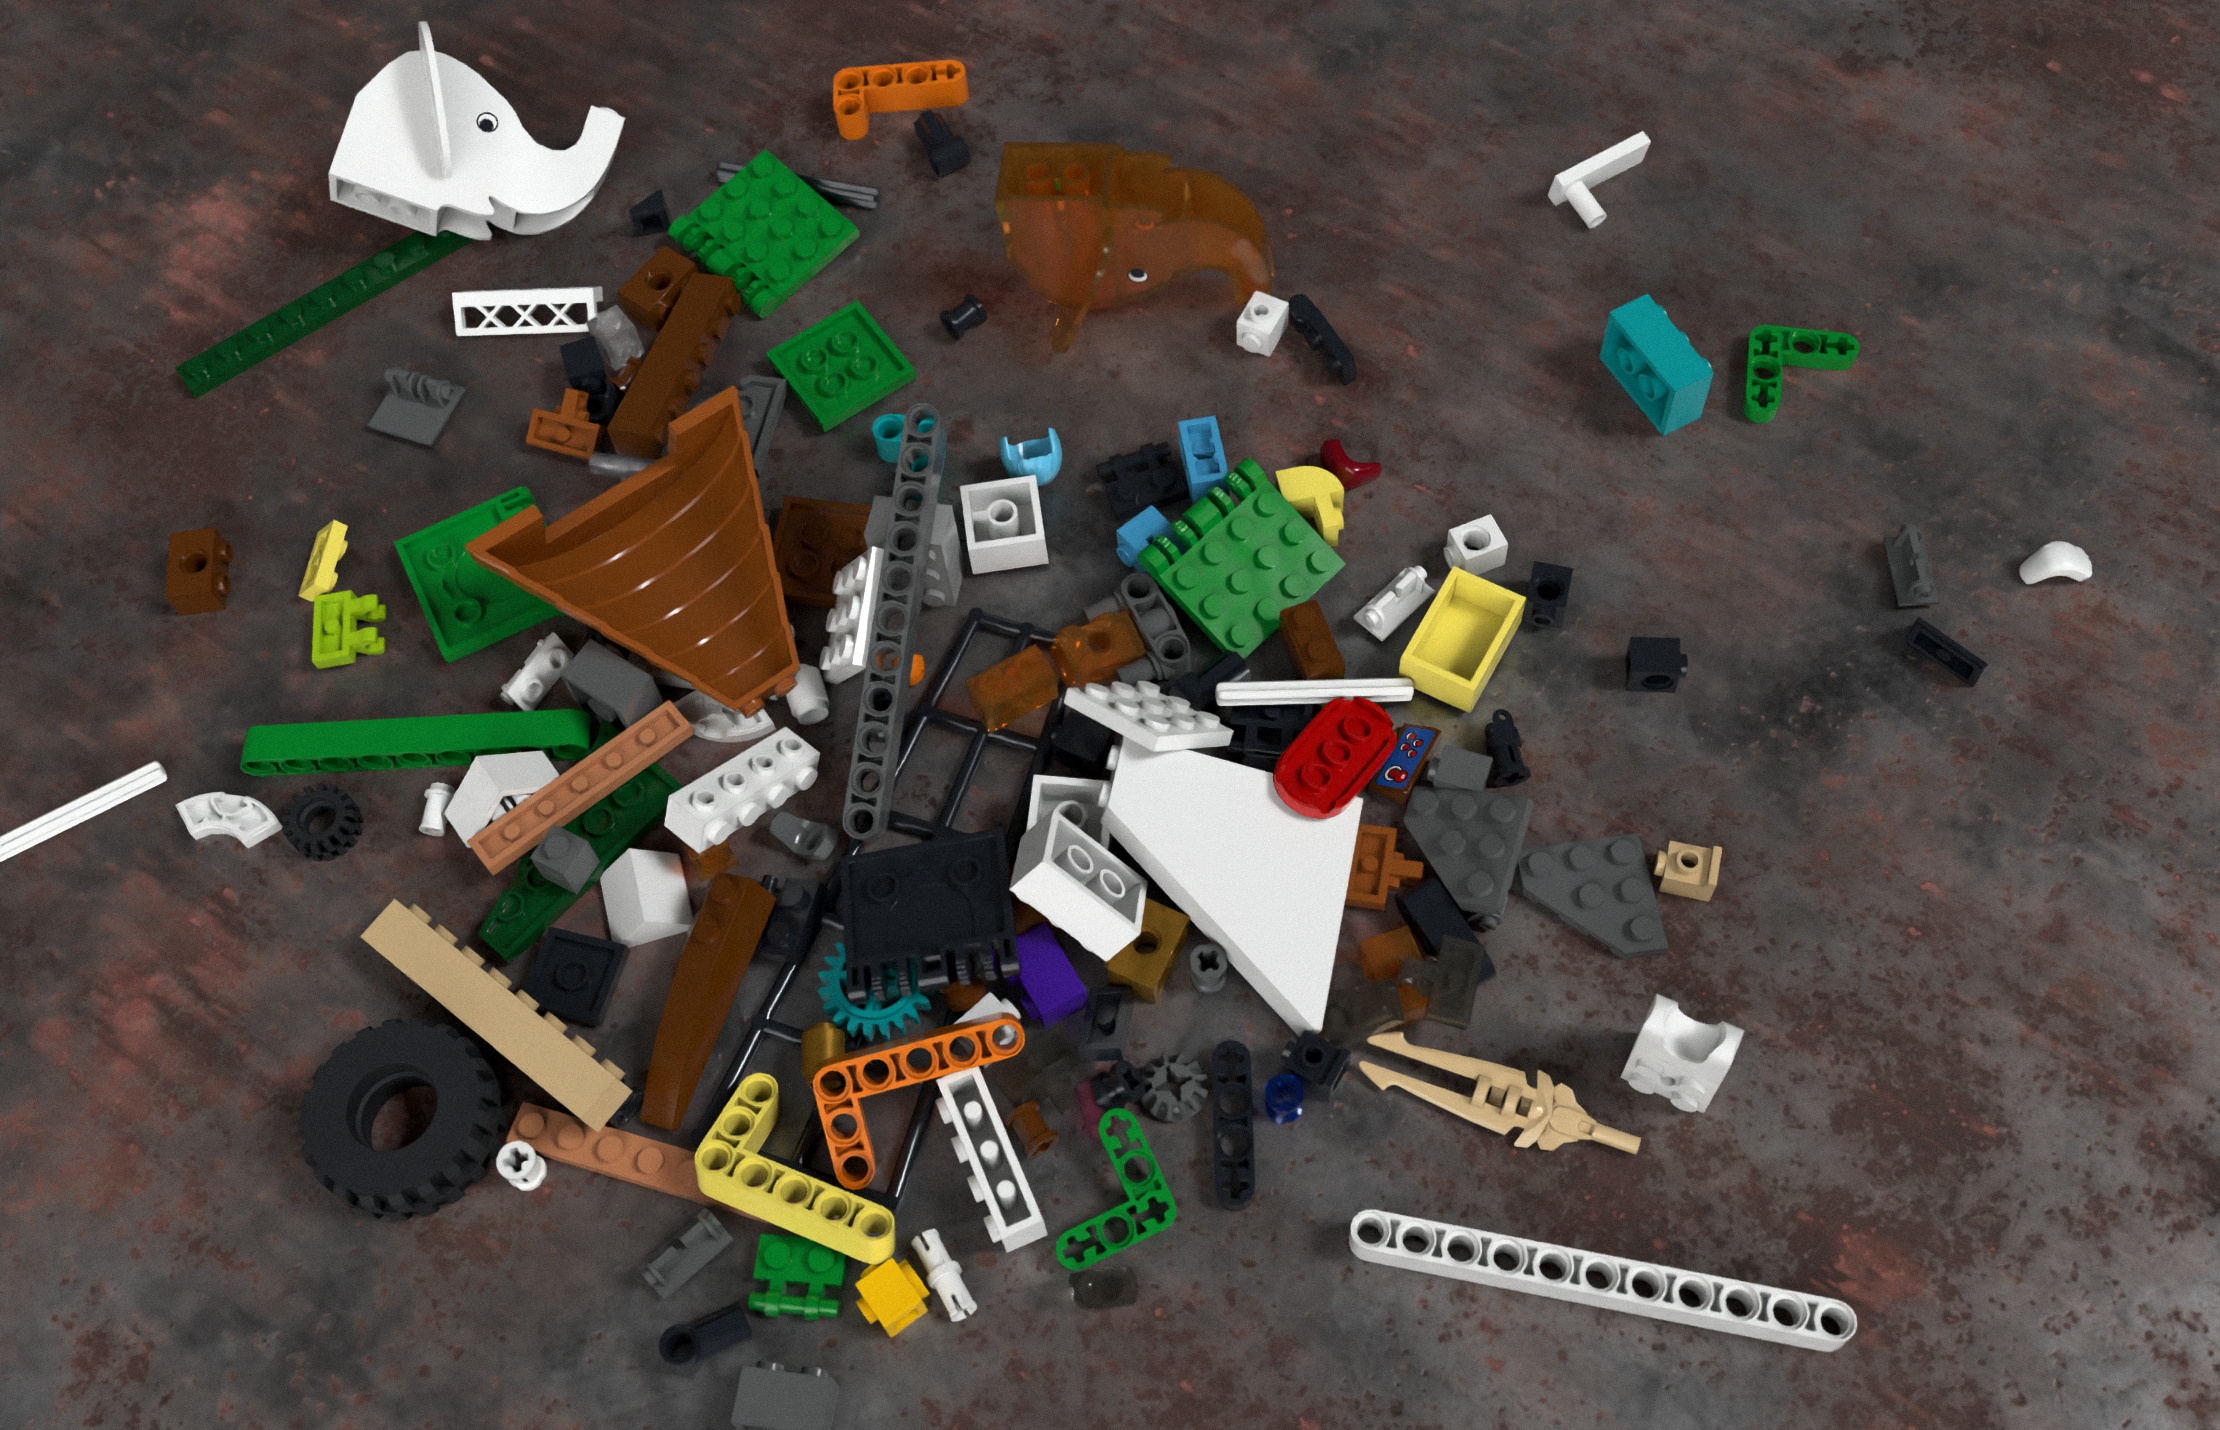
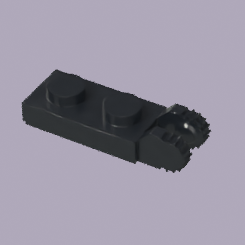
M1297 293V295L1290 297V300H1288L1289 309L1292 312L1290 319L1297 333L1304 334L1306 342L1313 351L1317 349L1323 356L1324 366L1331 376L1337 375L1344 386L1355 381L1354 356L1320 310L1309 300V297H1306V294Z

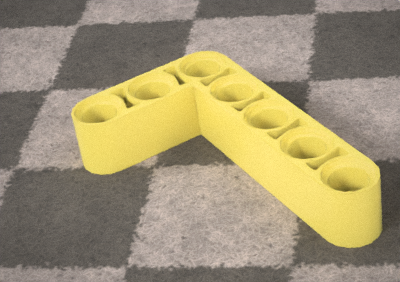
M754 1073L747 1076L740 1083L695 1153L698 1187L701 1192L708 1197L865 1263L874 1265L889 1260L895 1250L894 1216L888 1209L757 1155L780 1117L778 1083L775 1078L765 1073ZM743 1133V1135L733 1136L734 1134ZM714 1167H722L719 1170H710ZM754 1183H760V1184H761V1185L756 1186V1187H751V1186H749V1185L754 1184ZM791 1200H802L799 1203H788ZM831 1216H840V1217H842V1218H840V1219H838V1220H829V1219H827V1218H829V1217H831ZM875 1232L883 1234L879 1237L867 1236L868 1234Z

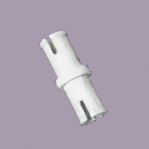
M929 1229L922 1232L926 1241H922L919 1236H916L911 1244L916 1249L928 1272L926 1280L930 1288L937 1289L950 1314V1319L953 1322L960 1321L967 1317L963 1310L967 1309L971 1315L977 1309V1305L972 1300L960 1277L962 1270L958 1262L952 1261L937 1230Z

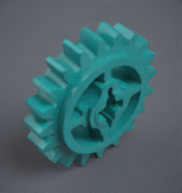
M840 942L835 943L840 956H825L824 960L831 971L819 972L818 976L826 986L818 989V993L822 1000L827 1001L823 1005L827 1015H835L833 1022L838 1029L847 1025V1031L852 1038L857 1036L860 1030L863 1029L867 1042H871L875 1032L880 1031L884 1040L889 1041L891 1028L896 1027L904 1036L907 1034L904 1024L906 1020H910L918 1025L921 1023L916 1010H930L931 1005L925 995H934L937 990L921 993L917 980L916 964L910 965L914 992L908 996H903L898 988L897 970L892 968L884 970L888 992L887 999L881 1001L875 1000L871 987V972H868L871 999L870 1003H865L864 1010L852 1006L846 999L845 945ZM899 1000L892 1006L886 1008L891 1002Z

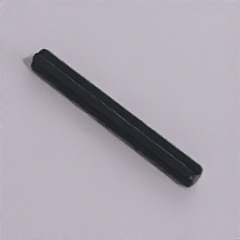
M725 161L719 162L716 168L717 180L726 183L746 165ZM796 174L827 201L873 209L879 205L881 195L880 190L876 187Z

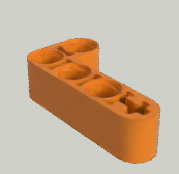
M957 60L850 67L838 71L833 80V107L840 135L847 140H857L867 134L869 129V113L955 107L965 103L969 97L966 70L964 65Z

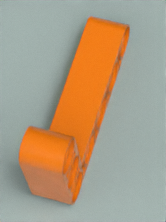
M998 1012L823 1060L817 1066L814 1075L813 1091L835 1175L839 1183L852 1190L861 1189L872 1181L875 1174V1152L860 1098L1010 1058L1020 1052L1025 1042L1024 1030L1019 1019L1011 1013ZM1001 1025L1012 1026L1016 1030L1015 1039L1005 1045L996 1043L992 1039V1034L997 1027ZM959 1036L968 1037L974 1043L973 1050L965 1056L955 1055L949 1048L951 1042ZM915 1048H924L930 1052L932 1058L927 1065L914 1067L907 1060L908 1053ZM873 1059H879L888 1065L889 1071L884 1077L874 1079L865 1073L864 1066ZM829 1071H837L845 1077L846 1084L838 1090H830L823 1085L821 1077ZM847 1113L855 1118L857 1125L849 1132H841L834 1127L832 1120L839 1114ZM851 1156H859L866 1160L868 1167L859 1174H853L845 1169L843 1163Z

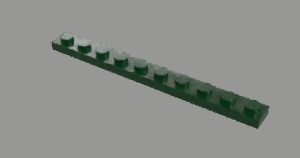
M490 222L486 223L490 231L497 228V226ZM448 230L440 231L436 236L416 231L177 366L175 369L197 399L476 239Z

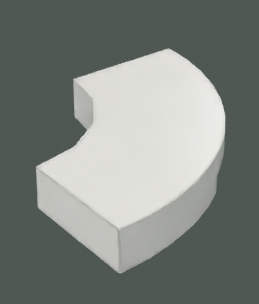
M698 690L673 703L692 726L694 735L707 740L742 742L761 737L776 730L774 723L764 709L751 718L745 719L742 713H736Z
M212 792L191 797L175 805L189 833L196 840L211 834H228L238 838L247 848H250L280 831L283 827L277 817L265 805L249 796L243 797L225 794L224 792Z

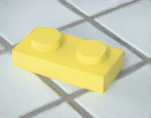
M333 520L318 532L299 591V597L313 602L314 596L331 592L338 578V573L334 572L337 561L343 557L348 544L344 540L347 525Z

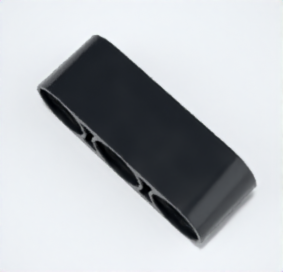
M1430 876L1395 895V903L1402 918L1449 990L1456 997L1459 998L1496 977V970L1489 955L1443 886L1434 876Z

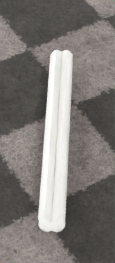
M1409 677L1220 682L1216 685L1215 690L1216 702L1219 706L1321 704L1340 697H1344L1343 700H1353L1354 697H1360L1372 702L1410 701L1414 694L1413 682Z
M152 761L1 835L0 862L165 782L168 777L164 767L158 761Z

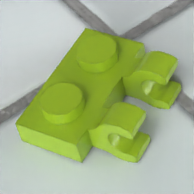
M352 590L314 596L312 663L318 669L356 663V653L367 655L385 653V638H377L378 629L376 627H367L356 631L357 620L373 623L386 620V606L378 605L377 595L370 594L357 598Z

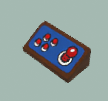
M1404 723L1397 735V743L1393 752L1375 774L1368 790L1405 807L1412 795L1414 786H1417L1440 744L1442 730L1434 727Z

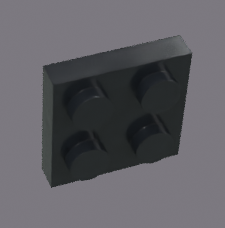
M549 927L524 992L540 1004L535 1010L537 1012L546 1014L549 1011L554 1016L601 1027L630 954V949L625 944Z

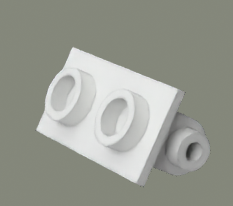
M1416 565L1414 568H1405L1354 615L1353 619L1383 642L1435 593V590L1425 583L1426 571L1419 565Z
M554 632L547 636L545 640L540 639L537 642L538 646L524 662L525 666L523 669H518L509 682L502 685L503 692L500 694V697L506 703L513 705L515 702L522 711H533L559 679L563 669L573 659L574 654Z

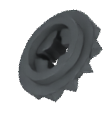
M1181 1053L1170 1056L1162 1054L1159 1059L1151 1064H1147L1142 1075L1145 1084V1095L1141 1100L1145 1108L1152 1115L1164 1121L1179 1122L1193 1117L1202 1109L1208 1096V1080L1206 1073L1199 1066L1197 1060L1184 1057ZM1167 1073H1171L1177 1082H1186V1084L1180 1087V1102L1177 1101L1176 1096H1173L1170 1090H1161V1088L1167 1086Z

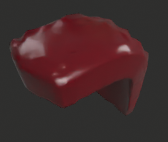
M1339 439L1326 440L1320 447L1321 465L1341 482L1344 489L1351 490L1376 480L1381 475L1382 468L1380 463H1361L1351 460L1343 450Z

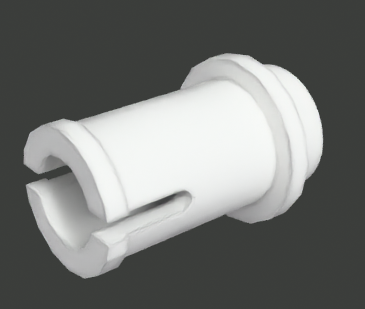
M432 783L430 789L425 790L424 796L428 799L422 823L419 826L421 832L432 836H444L448 819L444 813L454 797V787L444 783Z

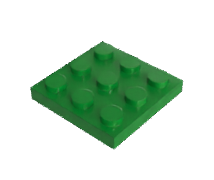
M858 300L766 352L768 362L782 379L787 380L791 391L824 432L834 428L917 378L914 367Z

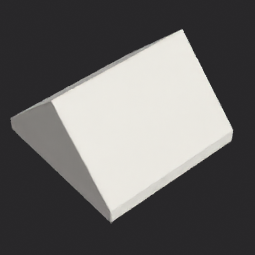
M629 848L603 872L600 882L613 942L625 944L630 948L688 931L693 919V913L679 854Z

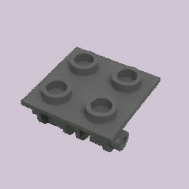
M400 366L388 368L384 377L385 381L389 382L391 388L367 426L432 446L466 389L451 384L447 380L440 381L433 379L430 375H422L417 371H406Z

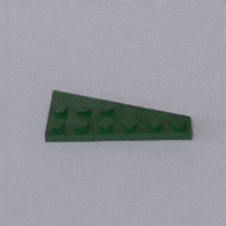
M604 719L598 729V738L591 750L586 749L580 761L615 738L620 732ZM654 762L562 827L588 841L600 860L577 895L545 879L530 859L538 845L533 847L528 856L524 855L517 867L519 872L508 891L502 892L478 933L479 937L507 964L511 965L600 880L607 868L629 848H633L666 817L669 796L684 786Z

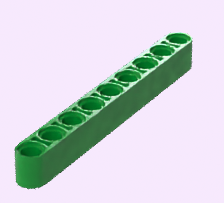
M559 709L259 725L249 727L245 732L240 768L247 774L266 777L470 766L476 756L543 751L550 762L580 760L586 749H589L592 719L587 712L582 710Z

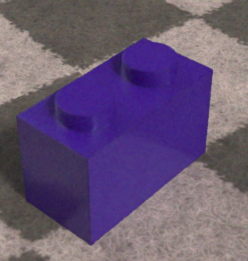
M1046 922L1017 937L1021 955L1022 975L1006 977L1011 986L1018 983L1023 991L1024 996L1020 997V1001L1028 1017L1031 1020L1038 1017L1046 1030L1087 1007V990Z

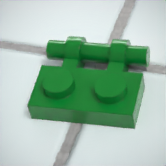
M761 1234L753 1278L756 1282L770 1283V1287L767 1293L751 1292L748 1300V1309L765 1311V1316L781 1317L782 1313L804 1315L806 1320L820 1321L822 1316L838 1318L840 1299L825 1298L826 1288L844 1289L849 1256L806 1237ZM787 1285L810 1286L807 1297L786 1295Z

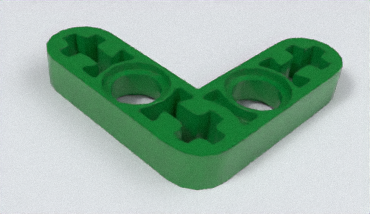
M1774 325L1755 327L1750 333L1746 346L1743 413L1752 422L1767 423L1776 416L1781 401L1782 365L1836 371L1847 370L1855 363L1860 349L1859 342L1852 335L1842 332ZM1762 341H1767V346L1769 347L1767 355H1761ZM1797 342L1806 343L1812 348V352L1800 353L1794 349L1793 344ZM1821 346H1824L1823 352L1819 353ZM1837 348L1842 349L1844 355H1840ZM1757 368H1764L1769 370L1773 377L1770 379H1760L1753 371ZM1759 393H1765L1764 406L1766 408L1759 407V402L1757 401Z
M1115 1108L1106 1112L1098 1122L1097 1131L1128 1201L1065 1231L1059 1236L1055 1245V1254L1060 1264L1067 1269L1079 1270L1086 1268L1166 1229L1176 1217L1175 1201L1137 1119L1126 1109ZM1116 1116L1119 1122L1127 1120L1130 1128L1124 1133L1128 1143L1131 1144L1137 1139L1141 1147L1140 1149L1127 1151L1119 1159H1117L1114 1153V1149L1123 1148L1117 1136L1109 1137L1106 1134V1129L1111 1126L1110 1118ZM1134 1156L1142 1157L1149 1165L1147 1178L1139 1183L1130 1181L1124 1172L1126 1161ZM1154 1197L1157 1203L1165 1202L1168 1209L1162 1213L1164 1221L1157 1223L1155 1218H1149L1141 1222L1140 1224L1145 1231L1137 1235L1135 1221L1126 1209L1134 1206L1135 1214L1137 1215L1149 1208L1147 1200ZM1110 1217H1120L1128 1225V1235L1120 1243L1109 1242L1103 1234V1225ZM1094 1225L1097 1240L1105 1248V1251L1096 1254V1246L1093 1245L1082 1252L1084 1259L1081 1262H1076L1073 1257L1065 1258L1063 1250L1068 1247L1067 1239L1074 1236L1075 1240L1080 1242L1090 1238L1091 1236L1086 1231V1228Z

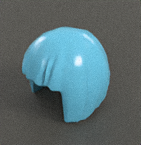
M1048 428L1049 436L1046 438L1029 440L1017 445H1009L1007 437L1000 438L1001 461L1010 478L1036 475L1038 488L1048 485L1054 480L1061 467L1062 449L1059 438L1053 428Z

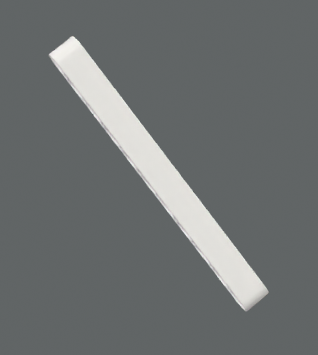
M1379 1210L1359 1212L1353 1218L1350 1226L1349 1246L1352 1252L1358 1258L1369 1262L1823 1352H1832L1839 1349L1853 1336L1857 1328V1319L1852 1308L1836 1299ZM1372 1227L1380 1232L1382 1239L1375 1244H1368L1363 1242L1357 1233L1362 1228ZM1408 1236H1418L1425 1241L1427 1248L1420 1253H1413L1405 1248L1402 1241ZM1455 1244L1463 1245L1469 1249L1472 1258L1465 1262L1456 1261L1450 1256L1448 1248ZM1499 1253H1506L1514 1258L1517 1268L1511 1271H1504L1495 1264L1493 1257ZM1544 1262L1556 1264L1562 1272V1278L1558 1280L1546 1278L1541 1273L1539 1265ZM1589 1271L1600 1272L1605 1276L1608 1287L1604 1289L1592 1287L1587 1282L1585 1273ZM1635 1280L1646 1281L1651 1285L1654 1297L1643 1298L1638 1296L1632 1288V1282ZM1689 1289L1696 1293L1700 1300V1306H1686L1679 1297V1290ZM1735 1298L1740 1300L1746 1308L1747 1315L1745 1317L1733 1315L1726 1306V1299ZM1781 1307L1786 1309L1793 1318V1326L1780 1324L1773 1315V1308ZM1821 1316L1833 1318L1840 1327L1839 1336L1831 1335L1823 1329L1820 1320Z

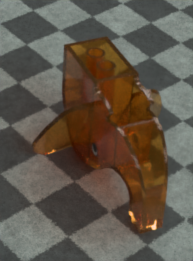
M1004 142L994 201L1008 260L1036 292L1049 302L1060 305L1052 339V350L1055 353L1065 354L1072 344L1088 309L1122 305L1151 296L1188 272L1210 269L1222 271L1230 276L1233 282L1235 304L1247 305L1255 291L1272 296L1274 267L1270 238L1263 219L1250 199L1236 186L1216 174L1195 168H1166L1171 164L1172 155L1162 152L1125 151L1124 146L1118 143Z

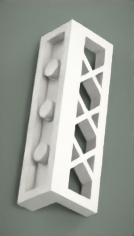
M602 286L452 293L456 336L599 331L597 302L603 301ZM566 303V305L562 309H559L555 305ZM574 303H587L589 324H576L566 315V312ZM539 304H546L557 314L549 325H541L531 316ZM506 305H511L522 315L514 326L507 327L496 317L499 311ZM520 305L531 306L525 311ZM485 306L496 307L490 312ZM464 307H476L486 316V319L478 328H466ZM560 319H562V320L565 321L568 325H556V324L560 321ZM527 320V321H528L530 324H532L533 326H521V325ZM492 321L497 327L487 326Z

